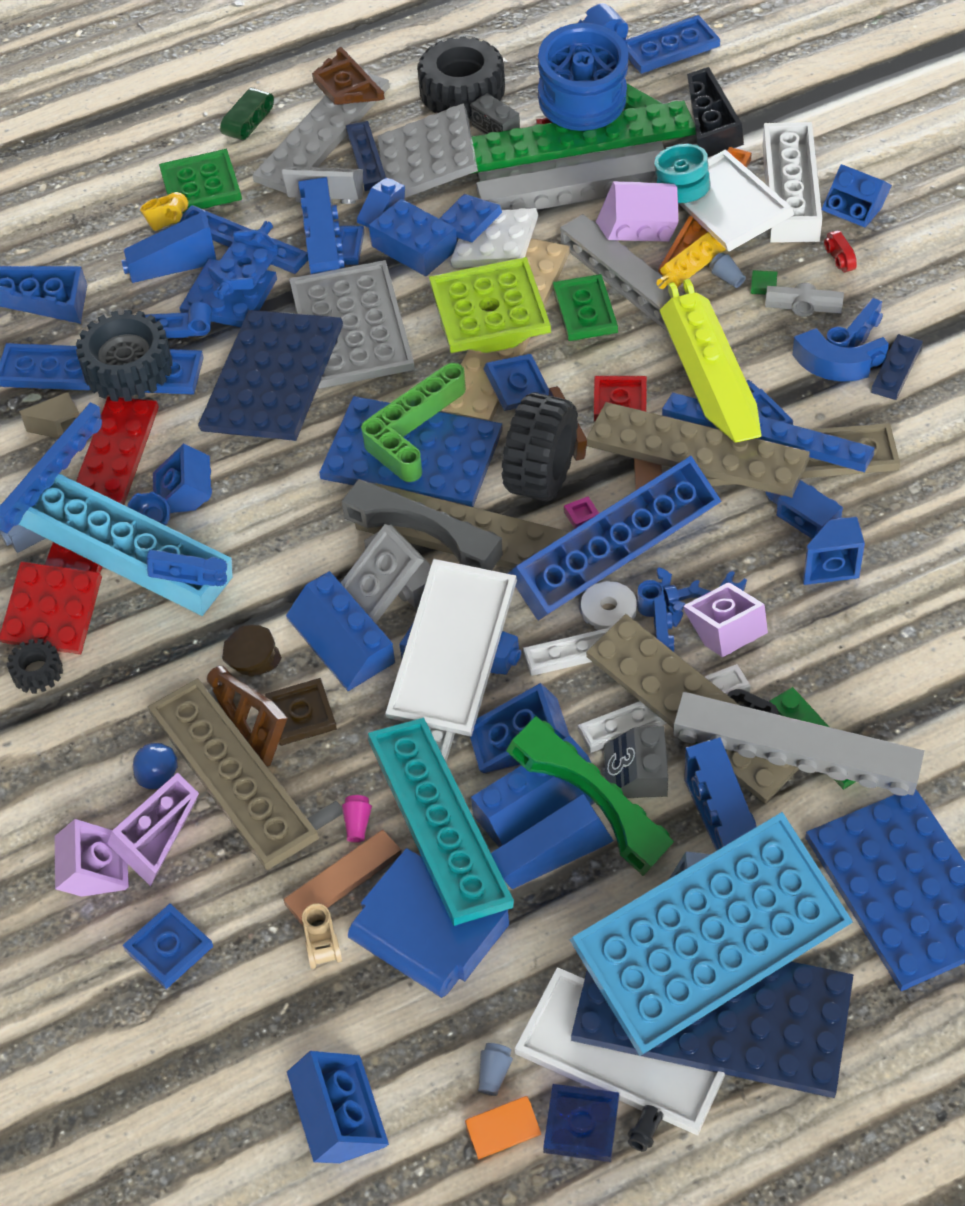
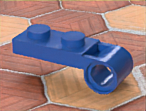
M872 298L847 329L843 327L829 329L826 340L831 344L844 348L857 347L861 342L864 343L872 328L878 327L883 318V313H881L882 301Z
M195 302L190 306L187 313L146 314L145 317L147 318L149 315L155 317L156 322L160 321L163 330L165 329L167 338L203 336L210 331L212 309L204 302Z
M655 580L643 581L638 586L637 609L643 616L654 617L655 637L674 652V635H668V629H672L673 626L672 612H666L663 587Z

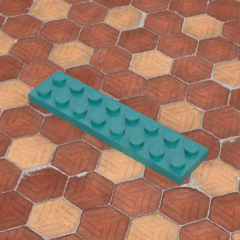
M420 718L369 732L368 742L453 926L513 908L514 899L425 719Z

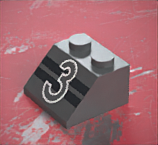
M664 726L634 727L604 745L606 780L609 783L616 784L623 791L626 798L668 797V767Z

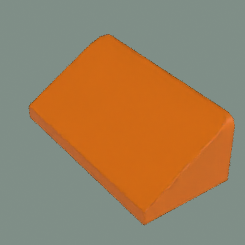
M528 1096L465 1120L466 1131L478 1160L541 1135Z

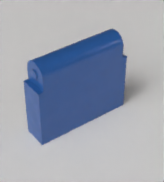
M406 848L361 902L362 911L352 922L348 931V938L440 998H443L459 979L464 982L468 979L509 926L508 910H504L453 926L422 857Z

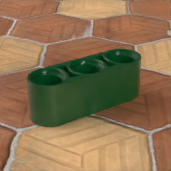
M249 88L223 117L220 125L221 133L242 141L246 140L271 111L274 105L273 94Z

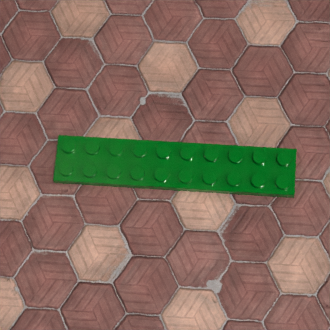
M682 100L636 109H626L622 111L615 121L595 130H570L560 127L555 123H548L472 136L478 169L474 173L696 135L695 123L685 101Z

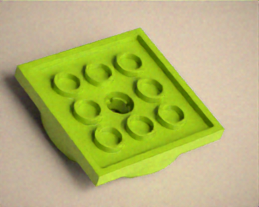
M527 257L429 276L430 287L440 317V324L445 333L450 353L465 350L481 351L482 353L514 348L529 337L551 333V325Z

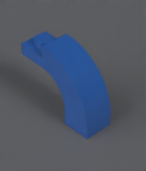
M815 328L794 337L792 355L803 368L816 376L833 381H857L868 378L871 367L884 363L889 343L882 337L858 347H839L828 342L819 330Z

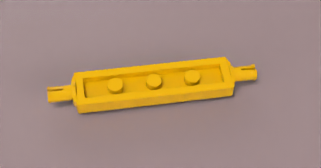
M707 232L660 269L663 277L657 280V286L663 282L659 288L664 289L668 286V283L675 282L678 288L683 284L684 280L691 278L708 265L717 254L727 249Z

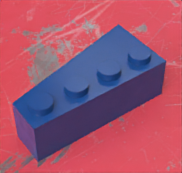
M327 177L298 181L311 274L345 268L343 253L338 254L343 249L341 237H336L341 235L339 221H334L339 219L337 205H332Z
M0 266V307L81 324L88 286L82 267Z
M721 737L686 747L684 781L717 851L756 828V822L748 809Z

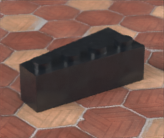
M706 67L687 74L697 145L706 151L708 157L714 156L723 150L727 151L729 147L737 148L744 145L742 123L711 69Z

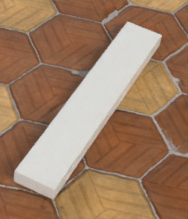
M738 664L704 676L726 695L735 689L750 692L751 685ZM639 701L579 724L578 731L590 753L603 749L606 743L634 727L662 726L667 723Z

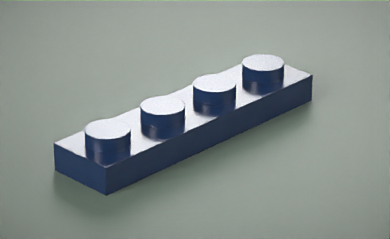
M364 121L346 125V132L357 168L363 169L364 191H370L386 175L369 122Z

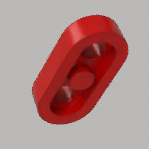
M840 230L829 232L824 240L826 252L831 253L837 268L841 269L844 273L855 270L857 260L853 248Z

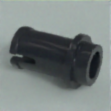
M645 1105L634 1129H630L628 1132V1143L632 1148L645 1152L647 1148L653 1146L654 1141L652 1138L664 1117L662 1111H659L657 1116L655 1115L658 1108L652 1105Z

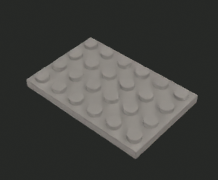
M386 260L289 278L297 314L341 317L343 321V327L318 389L415 370Z

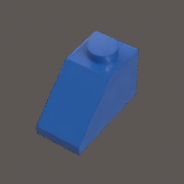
M386 177L370 189L357 217V223L369 228L371 222L398 200H405V185Z

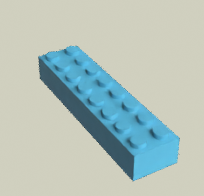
M58 474L52 486L46 488L39 496L37 503L25 512L19 525L201 616L205 614L233 578L231 557L61 474ZM149 549L204 558L205 560L211 557L224 559L227 563V582L221 587L216 585L201 586L149 577L147 574V555Z

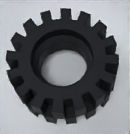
M30 639L29 645L25 646V643L22 642L19 644L21 649L15 647L12 650L13 655L9 654L7 668L13 683H15L18 689L21 688L23 692L27 693L30 689L32 694H37V689L39 688L41 692H45V686L49 685L52 688L55 686L53 680L59 682L61 679L60 674H63V665L57 649L49 641L44 643L43 639H38V642L35 643L34 639ZM33 662H45L38 670L25 671L26 667Z

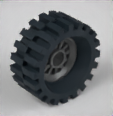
M124 310L122 315H119L118 311L111 312L112 317L109 318L102 315L98 317L99 322L97 324L91 321L87 325L89 331L82 330L80 333L81 340L77 339L76 353L85 382L94 394L98 391L99 397L104 399L110 395L111 401H118L119 397H124L125 401H132L131 396L138 395L140 399L146 397L144 392L147 390L151 393L157 391V383L162 386L166 382L165 376H170L172 372L170 366H173L165 329L163 330L160 321L156 322L155 317L152 315L146 318L145 313L142 311H137L136 315H133L132 310Z

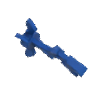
M660 567L657 569L658 579L662 580L659 583L663 587L666 609L668 612H672L673 627H677L683 617L682 610L685 605L681 600L700 598L711 591L700 588L699 580L692 582L690 587L677 590L675 585H670L672 574ZM731 571L726 575L719 587L729 582L744 591L747 579L744 578L740 583L733 582L735 572Z

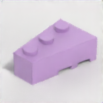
M177 772L112 830L107 844L151 886L188 818L199 793Z

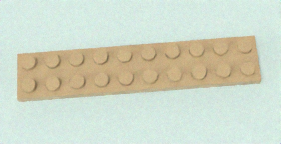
M531 238L525 257L528 259L545 308L553 290V282H557L570 254V246ZM531 337L514 348L482 353L481 351L468 350L461 363L465 371L466 391L461 397L440 412L492 421L500 402L483 368L488 362L522 356Z

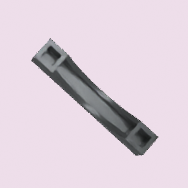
M358 479L342 500L344 519L366 528L391 524L392 526L412 528L425 532L445 544L462 565L492 571L503 555L502 537L497 536L495 533L477 528L469 522L460 521L445 512H439L426 507L423 503L409 500L396 492L380 488L374 483Z

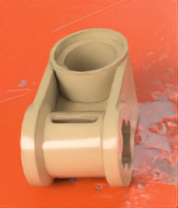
M322 904L309 905L303 911L302 922L311 969H315L318 964L334 960L337 963L342 962L337 935L334 932L328 908ZM317 920L324 921L320 926H311Z

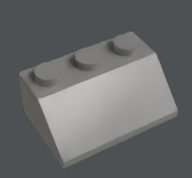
M290 167L282 169L288 197H295V202H301L298 181L327 177L331 203L332 199H341L342 204H356V200L363 198V169Z

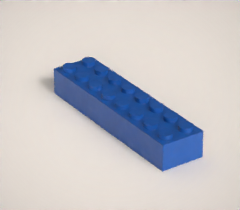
M689 456L523 561L508 574L516 576L517 582L515 587L539 621L722 501L693 457Z

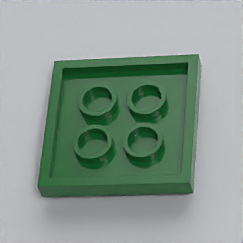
M227 148L159 164L167 195L174 192L183 194L189 202L187 209L192 205L204 209L242 200L241 191Z

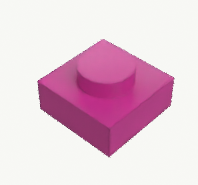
M589 496L564 505V513L574 529L599 514Z

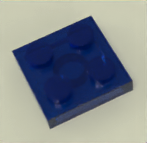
M553 1084L543 1153L611 1162L619 1106V1092Z

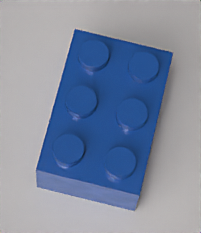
M403 199L398 200L369 224L373 248L425 277L454 253L457 244L455 227Z

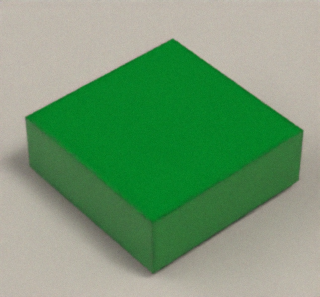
M753 270L751 294L766 295L767 286H777L778 272Z

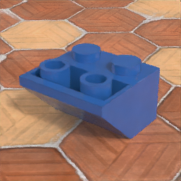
M841 164L821 210L866 228L883 207L892 185L884 180Z

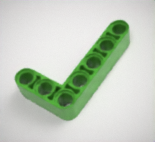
M449 363L362 423L361 429L366 451L403 481L414 482L422 476L420 451L407 441L404 436L465 393L464 367L458 363Z

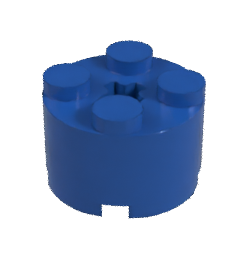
M605 3L597 4L585 12L587 14L586 18L583 21L580 19L578 22L604 26L617 33L623 40L626 39L628 34V24L611 6Z

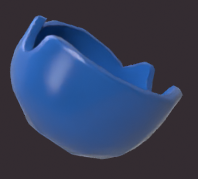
M153 491L144 494L137 493L128 502L127 507L165 526L170 520L171 509L166 499Z
M150 743L137 751L133 758V773L135 780L140 786L147 789H159L174 776L176 769H178V758L173 749L162 743Z

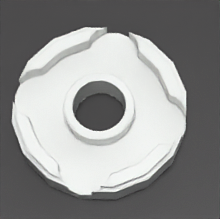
M610 581L597 583L588 588L582 596V617L587 624L589 622L596 630L612 627L625 614L633 620L636 617V597L627 586L621 583ZM605 604H613L616 606V608H614L613 610H605L602 608V606Z

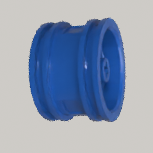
M576 23L554 30L543 40L538 53V70L540 75L538 102L541 111L551 122L570 130L586 131L604 127L621 115L626 104L627 84L625 78L627 76L629 58L627 45L617 33L604 26L592 23Z

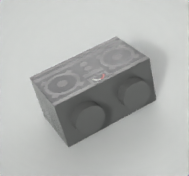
M488 93L470 104L472 126L484 134L520 128L519 113Z

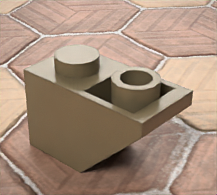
M68 392L19 411L27 432L58 439L80 415Z

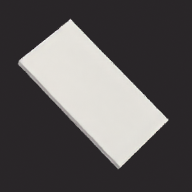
M726 150L708 159L711 185L707 194L689 203H678L728 251L733 250L794 215L789 204Z
M433 559L385 714L387 718L403 722L424 718L430 728L472 737L517 582L515 575Z
M557 967L515 1047V1054L639 1110H642L645 1105H652L658 1108L656 1116L659 1111H662L664 1114L662 1120L698 1135L724 1079V1072H711L571 1041V1033L584 978Z

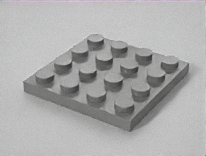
M464 104L450 107L447 110L429 115L426 118L408 123L405 126L387 131L378 136L381 163L386 178L405 185V198L478 171L467 110Z

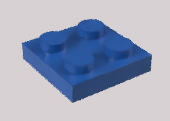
M463 194L439 219L456 228L457 238L473 243L502 213L499 204Z
M531 354L488 362L483 368L504 411L516 409L520 405L521 400L533 392L549 395V388Z
M168 904L123 944L125 952L165 989L170 987L214 947L212 941L172 904Z

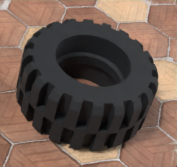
M461 36L458 39L453 37L447 38V41L443 42L441 40L434 47L430 46L419 59L417 70L420 97L424 105L434 113L464 104L468 119H470L471 103L486 93L499 101L504 96L505 73L503 57L493 45H490L485 40L479 41L475 37L469 39L466 36Z
M533 392L526 395L521 400L520 405L517 406L506 436L507 440L502 460L503 471L501 474L503 485L510 493L546 502L555 498L557 492H560L562 484L566 480L568 469H570L577 438L578 412L576 411V406L570 400Z

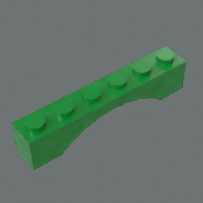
M535 716L509 744L506 751L527 771L561 778L587 794L599 806L610 822L617 839L620 856L642 876L648 872L674 843L665 828L652 822L642 807L631 803L624 796L623 791L616 784L609 783L593 763L586 762L571 743L563 741L555 734V730L548 722L541 721Z

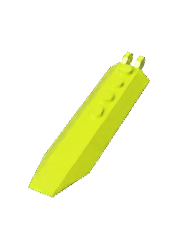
M690 279L683 281V289L686 295L679 296L675 282L668 283V292L671 299L659 311L705 417L735 443L761 437L757 403L709 299L694 292Z

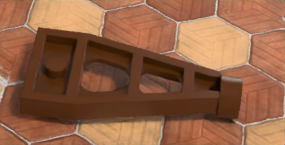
M224 666L213 668L207 675V682L213 688V692L221 707L264 764L271 766L287 717L273 701L233 677ZM235 692L241 695L237 708L233 702ZM251 706L259 712L252 731L246 722Z

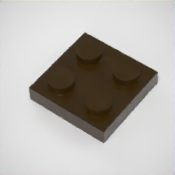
M321 678L265 694V697L273 701L287 717L279 740L280 746L337 730Z

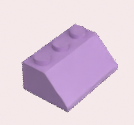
M613 181L596 223L607 240L669 242L678 224L677 186L665 183Z

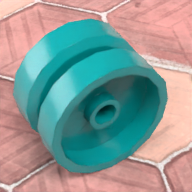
M678 144L664 149L655 157L654 166L657 183L675 184L677 186L678 203H689L698 200L710 190L708 154L703 148L692 144Z

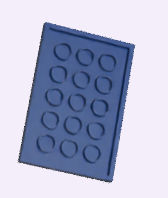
M353 396L320 469V479L354 485L358 479H361L368 483H378L474 507L503 431L502 423L438 412L404 436L407 441L420 451L422 476L414 482H406L364 448L362 423L390 403Z
M916 789L914 795L900 796L895 794L806 831L805 838L900 991L965 964V861Z

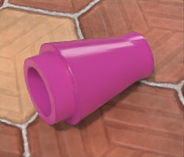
M351 795L346 797L345 803L342 804L347 841L360 843L365 841V832L372 809L368 797Z

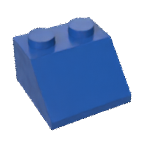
M183 443L153 472V492L166 499L171 513L194 511L210 499L212 494L210 456Z
M857 517L829 520L807 545L803 574L804 585L857 579L860 577L865 542Z

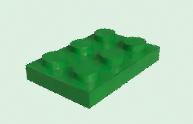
M602 274L553 282L554 295L568 341L618 333V324Z

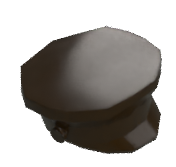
M260 625L241 626L224 641L223 661L242 675L253 677L254 675L268 673L277 668L282 659L279 649L275 646L272 633L268 628Z

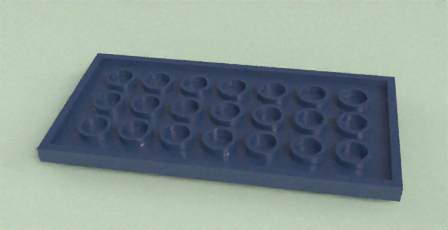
M791 961L641 1056L716 1073L718 1071L724 1072L725 1075L835 1098L854 974ZM587 970L571 1033V1041L639 1056Z

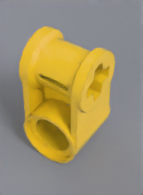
M174 192L158 199L155 198L147 201L141 206L140 211L152 230L157 231L165 226L178 223L182 218V212L186 211L189 202L183 194Z

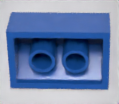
M309 1051L287 1071L314 1163L340 1164L383 1149L389 1145L360 1055Z

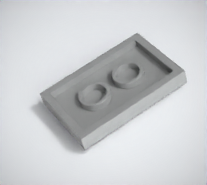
M384 524L341 581V584L370 618L377 623L424 560L392 526Z

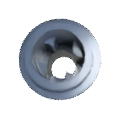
M721 252L710 262L709 267L715 276L733 285L735 288L740 287L744 283L746 277L729 254L725 255Z
M486 1043L485 1050H481L479 1092L491 1096L498 1095V1091L513 1060L510 1057L512 1051L510 1048L496 1043Z

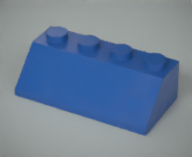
M330 571L306 584L286 614L287 620L347 691H350L395 663L393 643Z
M570 735L563 739V741L571 743L586 762H591L588 755ZM522 765L471 797L473 817L498 847L506 844L582 794L585 795L591 805L595 802L573 784L548 774L529 772Z

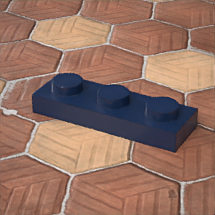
M898 334L872 385L871 393L897 400L920 353L923 341Z

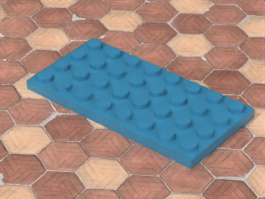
M781 812L576 934L569 940L637 1053L641 1056L850 925L853 921L784 813Z

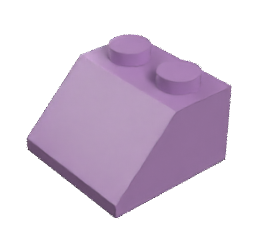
M729 582L683 606L686 615L703 644L721 657L731 654L733 651L768 633L765 605Z
M74 819L55 835L56 890L78 896H89L122 891L129 887L128 864L107 844L112 830Z

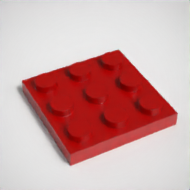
M20 562L0 632V641L13 645H19L24 642L26 646L29 645L30 639H34L35 643L38 642V639H43L44 643L49 641L52 646H55L57 651L81 655L102 580L101 574L99 572Z

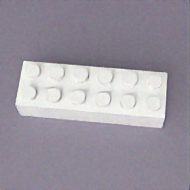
M812 122L764 123L762 148L765 184L792 207L794 214L769 229L770 243L820 242L822 212Z

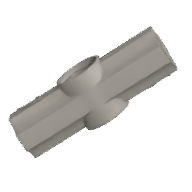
M800 283L795 288L767 286L765 307L791 309L794 314L801 317L810 316L814 311L842 314L844 292L816 290L815 286L810 283Z

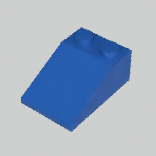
M539 683L476 719L470 739L480 772L487 773L521 765L506 750L511 741L535 716L541 721L548 722L555 730V734L562 740L569 736L558 699L544 685Z

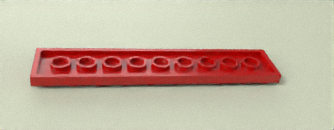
M107 397L101 413V428L96 434H93L76 482L125 505L159 409L157 401L141 399L125 401L124 398H119L118 401H111V398ZM55 542L52 543L44 564L101 573L103 567Z

